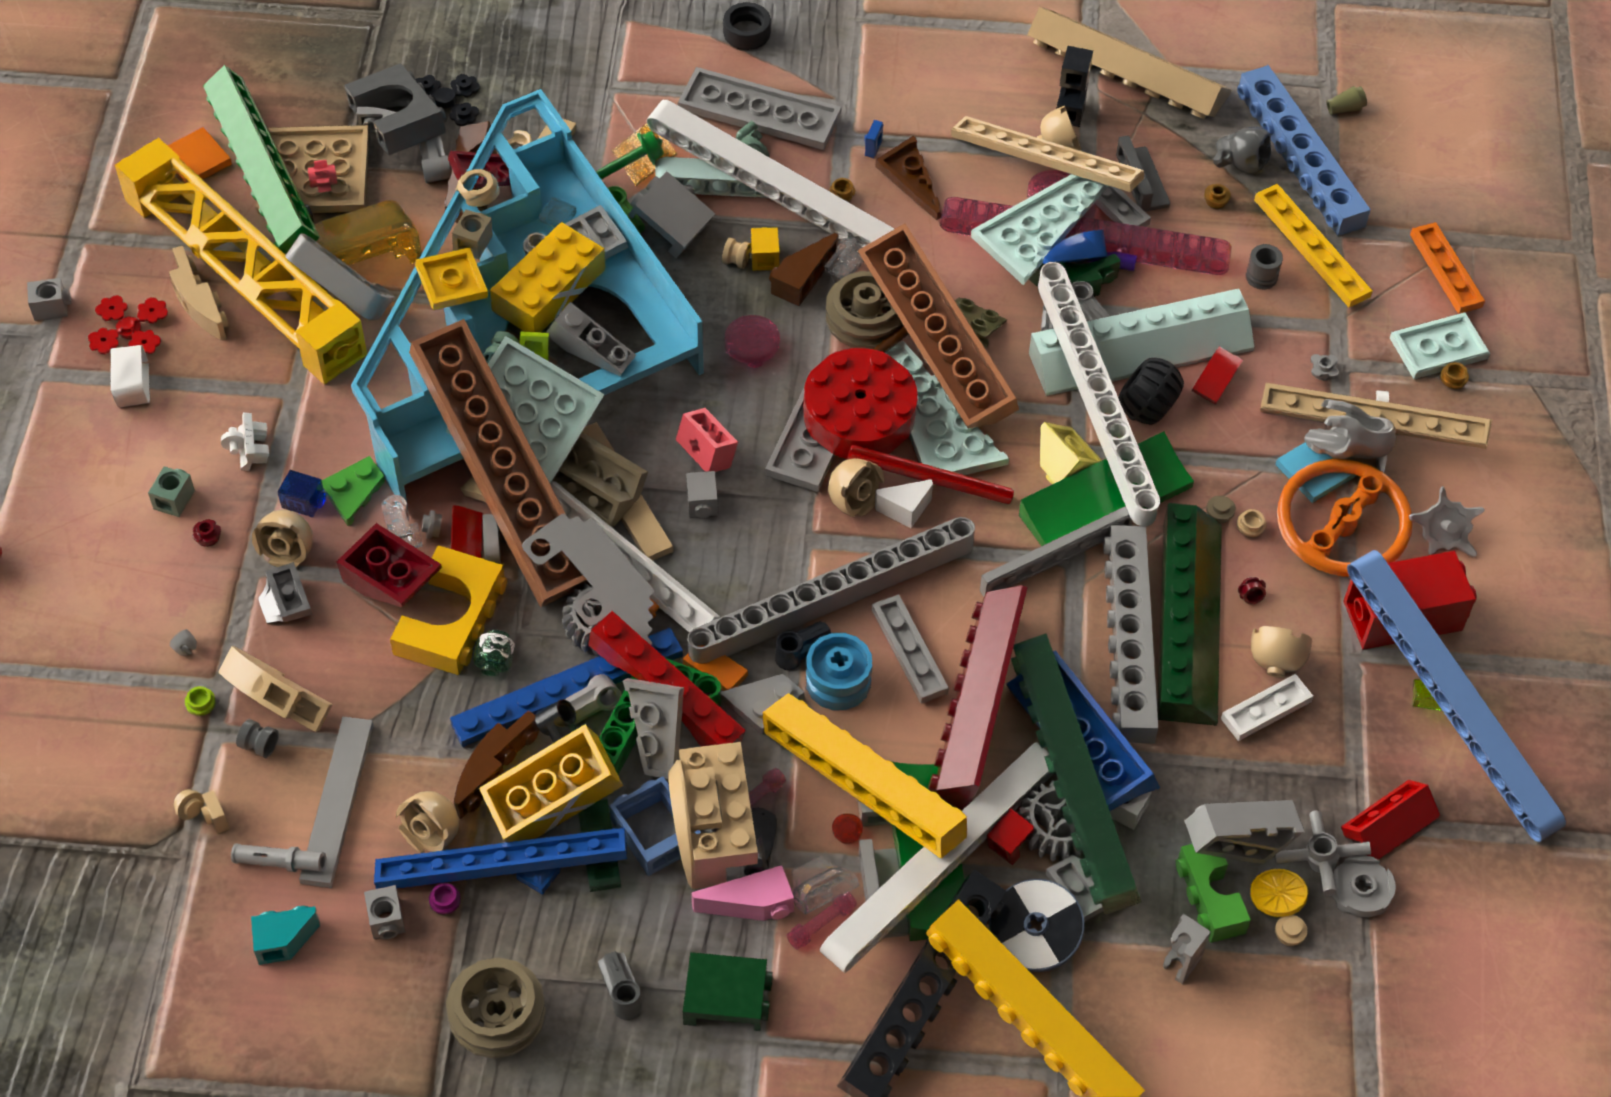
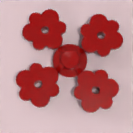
M119 295L112 296L110 299L103 298L101 304L95 308L96 314L102 316L104 321H110L111 319L119 321L116 324V330H107V328L102 327L98 332L90 333L88 335L90 349L92 351L98 350L100 354H107L112 348H116L119 345L117 339L120 335L124 339H132L128 343L129 346L143 345L145 353H154L156 351L155 347L161 344V338L158 335H154L152 330L141 331L140 321H149V323L154 324L159 319L166 318L168 316L166 302L158 301L154 297L147 298L144 303L137 306L139 311L137 318H123L124 311L128 309V305L123 302V298Z

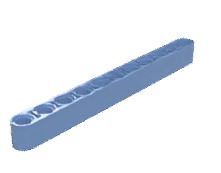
M1372 550L1348 564L1347 571L1351 580L1533 840L1541 842L1565 827L1566 820L1559 807L1383 556L1378 551Z

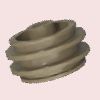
M859 271L843 277L832 286L826 296V324L832 335L850 347L873 349L903 325L870 271ZM883 310L888 311L886 314L882 313Z
M504 958L481 960L464 969L451 984L446 1000L450 1030L459 1044L475 1055L493 1059L512 1056L530 1046L541 1032L546 1015L542 985L532 970L518 961ZM493 988H497V990L494 992L487 991ZM513 990L520 994V996L512 998L509 996V993ZM474 999L479 1001L477 1007H469ZM518 1011H523L521 1015L517 1019H515V1013ZM475 1022H483V1027L475 1024Z

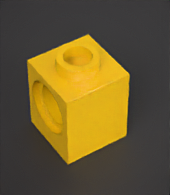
M778 227L751 228L752 271L773 270L774 267L779 266Z

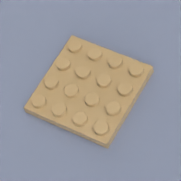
M368 125L267 128L304 205L308 204L312 213L365 212L369 150ZM327 159V165H335L338 184L331 185L332 191L319 193L318 187H310L308 168L314 167V161ZM257 202V205H256L257 213H258V215H261L260 212H259V210H258L260 207H259V204H258V202Z

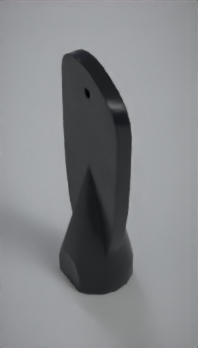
M755 807L751 809L758 851V864L744 866V874L746 876L768 869L767 861L770 858L774 845L777 818L772 812L764 808Z

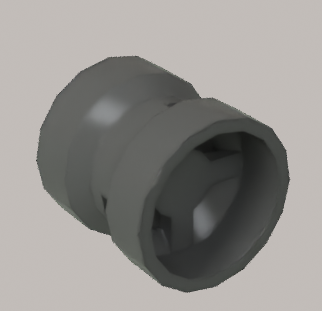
M247 719L238 732L236 745L245 750L253 749L257 755L267 758L272 754L277 745L279 732L269 726L263 728L259 722Z

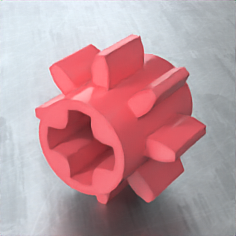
M327 159L314 161V167L308 168L310 187H318L319 193L332 191L331 185L338 184L335 165H327Z

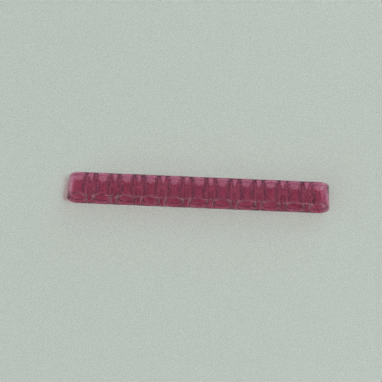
M949 197L943 205L940 226L947 232L971 236L972 229L1013 206L960 197ZM1082 217L1064 238L1066 239L1083 232L1104 230L1107 252L1137 255V263L1212 275H1222L1228 272L1232 252L1231 244L1223 239Z

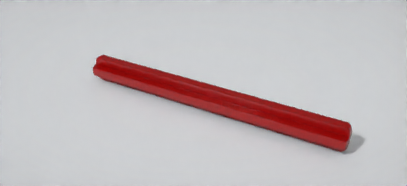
M852 445L848 453V459L858 458L877 464L884 471L921 481L932 479L935 485L1004 504H1010L1013 500L1014 490L1012 488L857 445Z

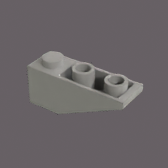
M569 302L546 332L549 333V338L566 352L618 376L624 372L636 356L634 352L571 302Z

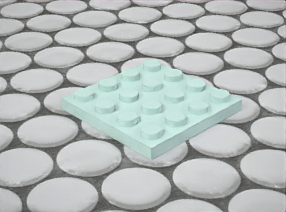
M505 336L489 361L488 366L551 484L603 399L604 394ZM447 428L446 433L451 435L449 429Z

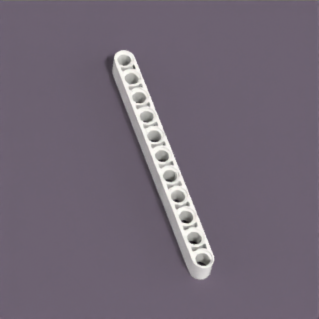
M662 100L646 120L648 127L654 133L827 232L839 234V239L857 249L865 247L894 230L891 226L669 100Z
M1048 262L1042 266L1038 291L1130 518L1139 526H1149L1156 519L1160 497L1066 270L1059 263Z
M1037 742L1031 745L962 810L965 816H967V838L942 859L923 847L824 941L820 952L844 973L849 971L987 839V834L1010 809L1016 811L1021 806L1022 800L1028 798V793L1031 789L1037 791L1038 786L1041 783L1044 784L1055 773L1060 765V761Z

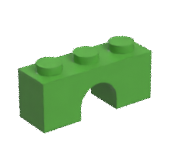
M1193 844L1181 847L1179 857L1176 859V869L1179 876L1185 878L1188 886L1186 888L1188 900L1191 905L1196 906L1199 913L1197 916L1198 923L1211 931L1208 938L1210 943L1246 934L1251 919L1240 893L1223 895L1214 891L1210 886L1211 882L1224 879L1228 866L1226 859L1196 853Z

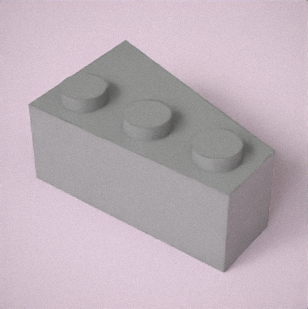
M1293 800L1204 804L1197 807L1195 812L1184 820L1196 853L1258 864L1266 863L1304 833Z

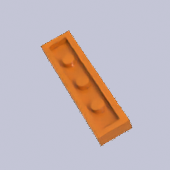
M1434 222L1412 228L1410 237L1457 313L1460 314L1483 308L1485 303L1483 296L1438 224Z

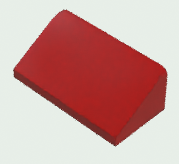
M453 505L451 549L482 558L483 513L459 505Z

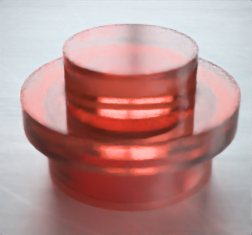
M841 814L833 821L832 833L841 843L851 844L857 841L863 833L862 821L854 814Z

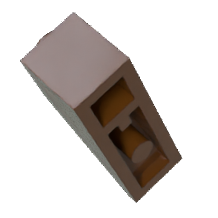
M833 233L784 258L778 267H774L770 273L771 294L800 306L837 255L839 234Z

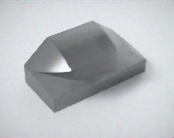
M294 562L265 571L267 576L266 586L258 600L267 623L276 621L287 622L312 615Z

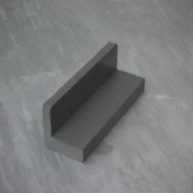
M1129 135L1119 137L1116 152L1119 163L1144 170V179L1131 191L1136 204L1145 212L1168 208L1170 206L1169 198L1147 147L1134 148Z

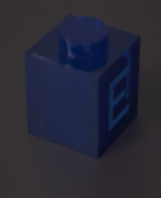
M289 470L277 491L281 508L312 518L318 508L323 507L326 500V492H324L321 479L294 470Z

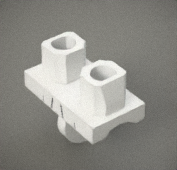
M243 412V424L238 427V431L237 428L230 427L228 432L221 436V445L223 448L230 450V453L233 455L239 452L241 470L250 471L252 463H267L269 446L254 444V441L265 442L267 423L252 421V413Z

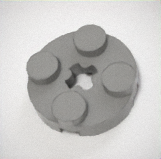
M1350 856L1345 859L1342 864L1337 866L1333 873L1336 894L1332 896L1337 902V908L1343 913H1350L1359 917H1372L1383 914L1391 903L1396 889L1395 879L1389 869L1386 871L1383 866L1379 865L1380 861L1371 856ZM1359 880H1362L1371 889L1363 892L1356 885H1358Z

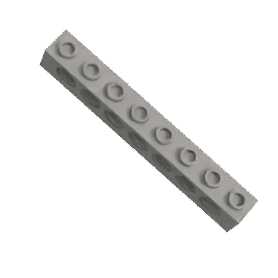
M1111 525L1109 537H1104L1103 551L1104 554H1109V561H1105V578H1110V585L1106 587V603H1111V610H1108L1107 627L1112 628L1113 635H1109L1108 651L1109 653H1114V661H1110V679H1115V687L1112 686L1111 704L1116 705L1117 713H1113L1112 722L1129 743H1155L1158 732L1146 526ZM1126 656H1132L1136 659H1130ZM1128 682H1135L1136 685L1129 684ZM1133 707L1138 709V711H1133L1129 708Z

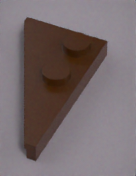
M910 137L876 159L875 167L934 219L938 220L942 217L938 197H935L930 175L924 166L922 154L920 155L917 148L916 137Z

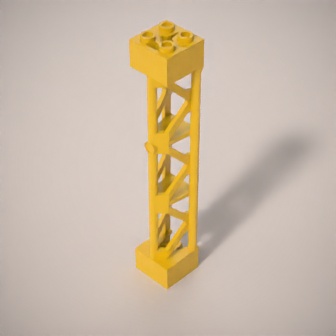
M159 137L115 164L125 201L143 218L153 213L191 249L197 258L205 261L300 349L303 366L324 385L367 355L361 320L339 300L334 299L310 276L291 263L285 257V253L179 158V155ZM176 170L189 182H180L175 177ZM181 195L190 205L169 202ZM209 199L222 212L217 214L204 201ZM167 212L192 214L189 230L187 231ZM226 242H232L242 252L213 249ZM260 247L275 259L273 263L258 251ZM220 260L246 262L243 278L240 280ZM276 292H287L296 301L266 298ZM316 296L329 309L324 311L312 299ZM273 309L300 311L298 328L296 330L292 328Z

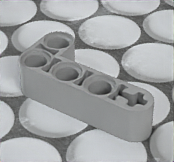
M303 233L299 235L285 255L296 267L368 320H379L395 297L380 284L367 281L339 258Z

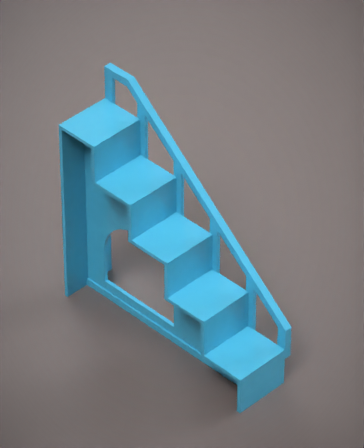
M542 89L503 104L467 171L484 169L495 148L509 168L512 199L480 212L477 207L467 205L464 197L459 191H456L419 258L438 254L461 211L464 213L467 209L492 218L493 236L482 253L480 262L477 263L488 290V298L444 308L446 326L465 319L482 354H484L487 347L492 346L491 340L495 333L498 331L506 332L509 321L492 311L490 289L527 255L523 250V242L527 236L535 232L547 236L561 222L565 224L602 205L626 239L628 248L606 259L605 270L589 286L609 292L624 302L655 345L635 353V358L620 376L601 368L579 378V380L606 395L684 359H688L698 375L703 374L702 320L572 139V131ZM535 108L552 134L513 149L502 134L510 118ZM479 175L470 177L463 184L464 188L468 191L472 190ZM414 267L351 384L354 396L367 415L377 467L383 473L384 479L402 508L401 496L407 502L405 484L463 459L452 435L446 433L448 427L409 353L411 343H409L399 327L422 284L416 267ZM391 342L408 368L412 396L381 409L367 385Z

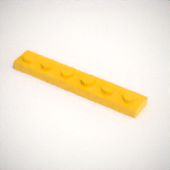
M1278 184L1256 193L1254 201L1348 308L1371 298L1373 290Z

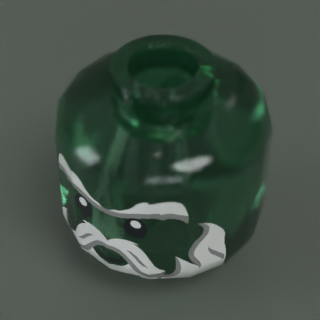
M488 630L477 639L473 656L474 664L487 676H498L499 673L508 671L512 665L515 643L506 632Z

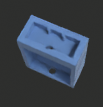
M663 776L657 780L645 782L638 790L629 795L619 796L609 805L611 821L616 828L625 827L627 845L648 876L681 859L677 836L674 834L645 850L626 822V819L661 800L673 817L669 784ZM700 830L694 831L696 834H701Z

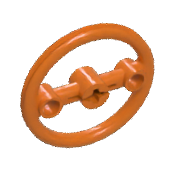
M1329 459L1310 464L1299 470L1289 479L1278 501L1277 518L1284 540L1300 559L1320 571L1332 575L1350 577L1347 566L1351 562L1335 561L1328 557L1333 544L1340 536H1350L1355 532L1362 510L1366 505L1374 504L1381 493H1386L1396 507L1399 517V532L1392 546L1385 553L1381 554L1387 563L1395 562L1408 545L1413 528V521L1409 519L1412 510L1402 489L1382 471L1359 461ZM1347 473L1360 476L1361 479L1354 494L1350 498H1340L1335 502L1328 524L1323 530L1315 531L1308 542H1303L1294 529L1290 513L1291 502L1298 489L1307 481L1323 474Z

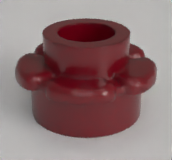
M211 519L196 523L192 529L194 532L192 535L193 539L204 547L216 544L221 534V527L216 525V522Z
M1257 577L1246 578L1238 587L1240 598L1244 599L1248 604L1259 603L1266 596V583Z

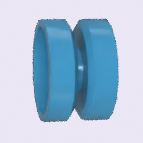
M831 633L820 637L811 645L806 662V689L816 703L831 710H848L858 706L867 698L871 688L872 654L863 641L847 633Z

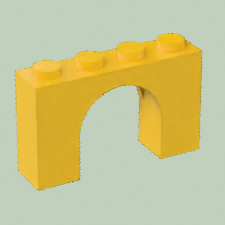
M438 545L432 559L439 562L442 568L429 580V584L463 595L471 603L470 607L462 618L447 625H432L402 615L390 638L393 655L459 675L463 666H468L471 661L472 648L476 641H480V637L484 633L486 619L493 616L496 608L495 601L499 594L502 595L507 586V578H505L504 568L501 564Z

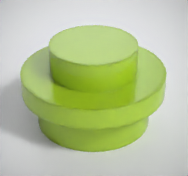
M203 686L192 688L185 698L187 711L195 716H203L210 713L216 705L214 693Z

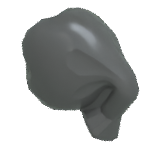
M1246 127L1233 134L1221 137L1216 142L1217 154L1213 159V163L1219 168L1233 163L1242 172L1257 173L1262 170L1270 159L1271 134L1261 127Z

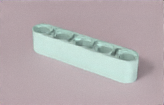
M662 157L655 164V176L660 179L667 171L682 185H691L694 189V194L768 198L700 158Z

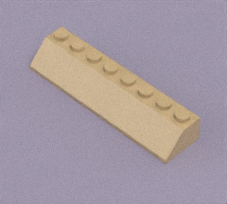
M1043 7L1038 8L1027 34L1034 38V44L1046 49L1048 45L1057 48L1055 53L1065 57L1067 46L1094 50L1091 68L1092 65L1100 67L1101 74L1113 79L1115 75L1124 78L1123 84L1135 89L1138 85L1147 88L1145 93L1159 99L1160 95L1169 98L1168 104L1182 109L1183 105L1192 108L1191 114L1205 119L1206 115L1214 117L1232 92L1230 88Z

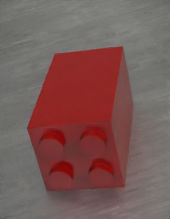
M1455 550L1388 563L1437 635L1463 631L1467 619L1470 617L1472 607L1477 600L1474 586L1468 582L1465 565L1462 561H1459ZM1350 580L1343 602L1362 649L1396 644L1356 585Z

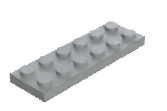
M698 67L695 68L678 101V106L692 114L739 127H744L752 120L758 126L757 130L760 133L822 150L825 149L841 115L840 106Z

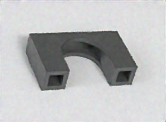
M401 63L344 85L349 106L355 114L357 107L381 109L395 106L406 107L401 111L373 121L378 142L388 155L446 133L444 122L447 121L443 108L436 106L432 95L426 94L422 83H417L413 73L407 71Z

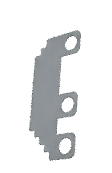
M561 514L523 542V550L538 565L544 564L560 551H563L593 586L592 590L574 603V610L587 625L597 624L611 611H614L652 645V641L648 638V634L652 632L648 621L653 616L648 611V608L653 605L649 596L655 590L593 518H589L584 522L577 516L569 519L566 514ZM536 539H545L550 544L549 553L545 556H536L531 551L532 542ZM589 599L599 601L602 606L601 613L596 617L586 616L582 610L585 601Z

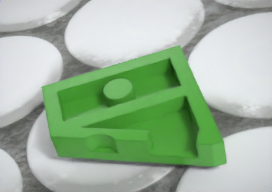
M368 456L320 481V487L344 522L349 526L353 523L356 512L361 506L365 508L371 500L372 494L380 489L385 479L375 462Z

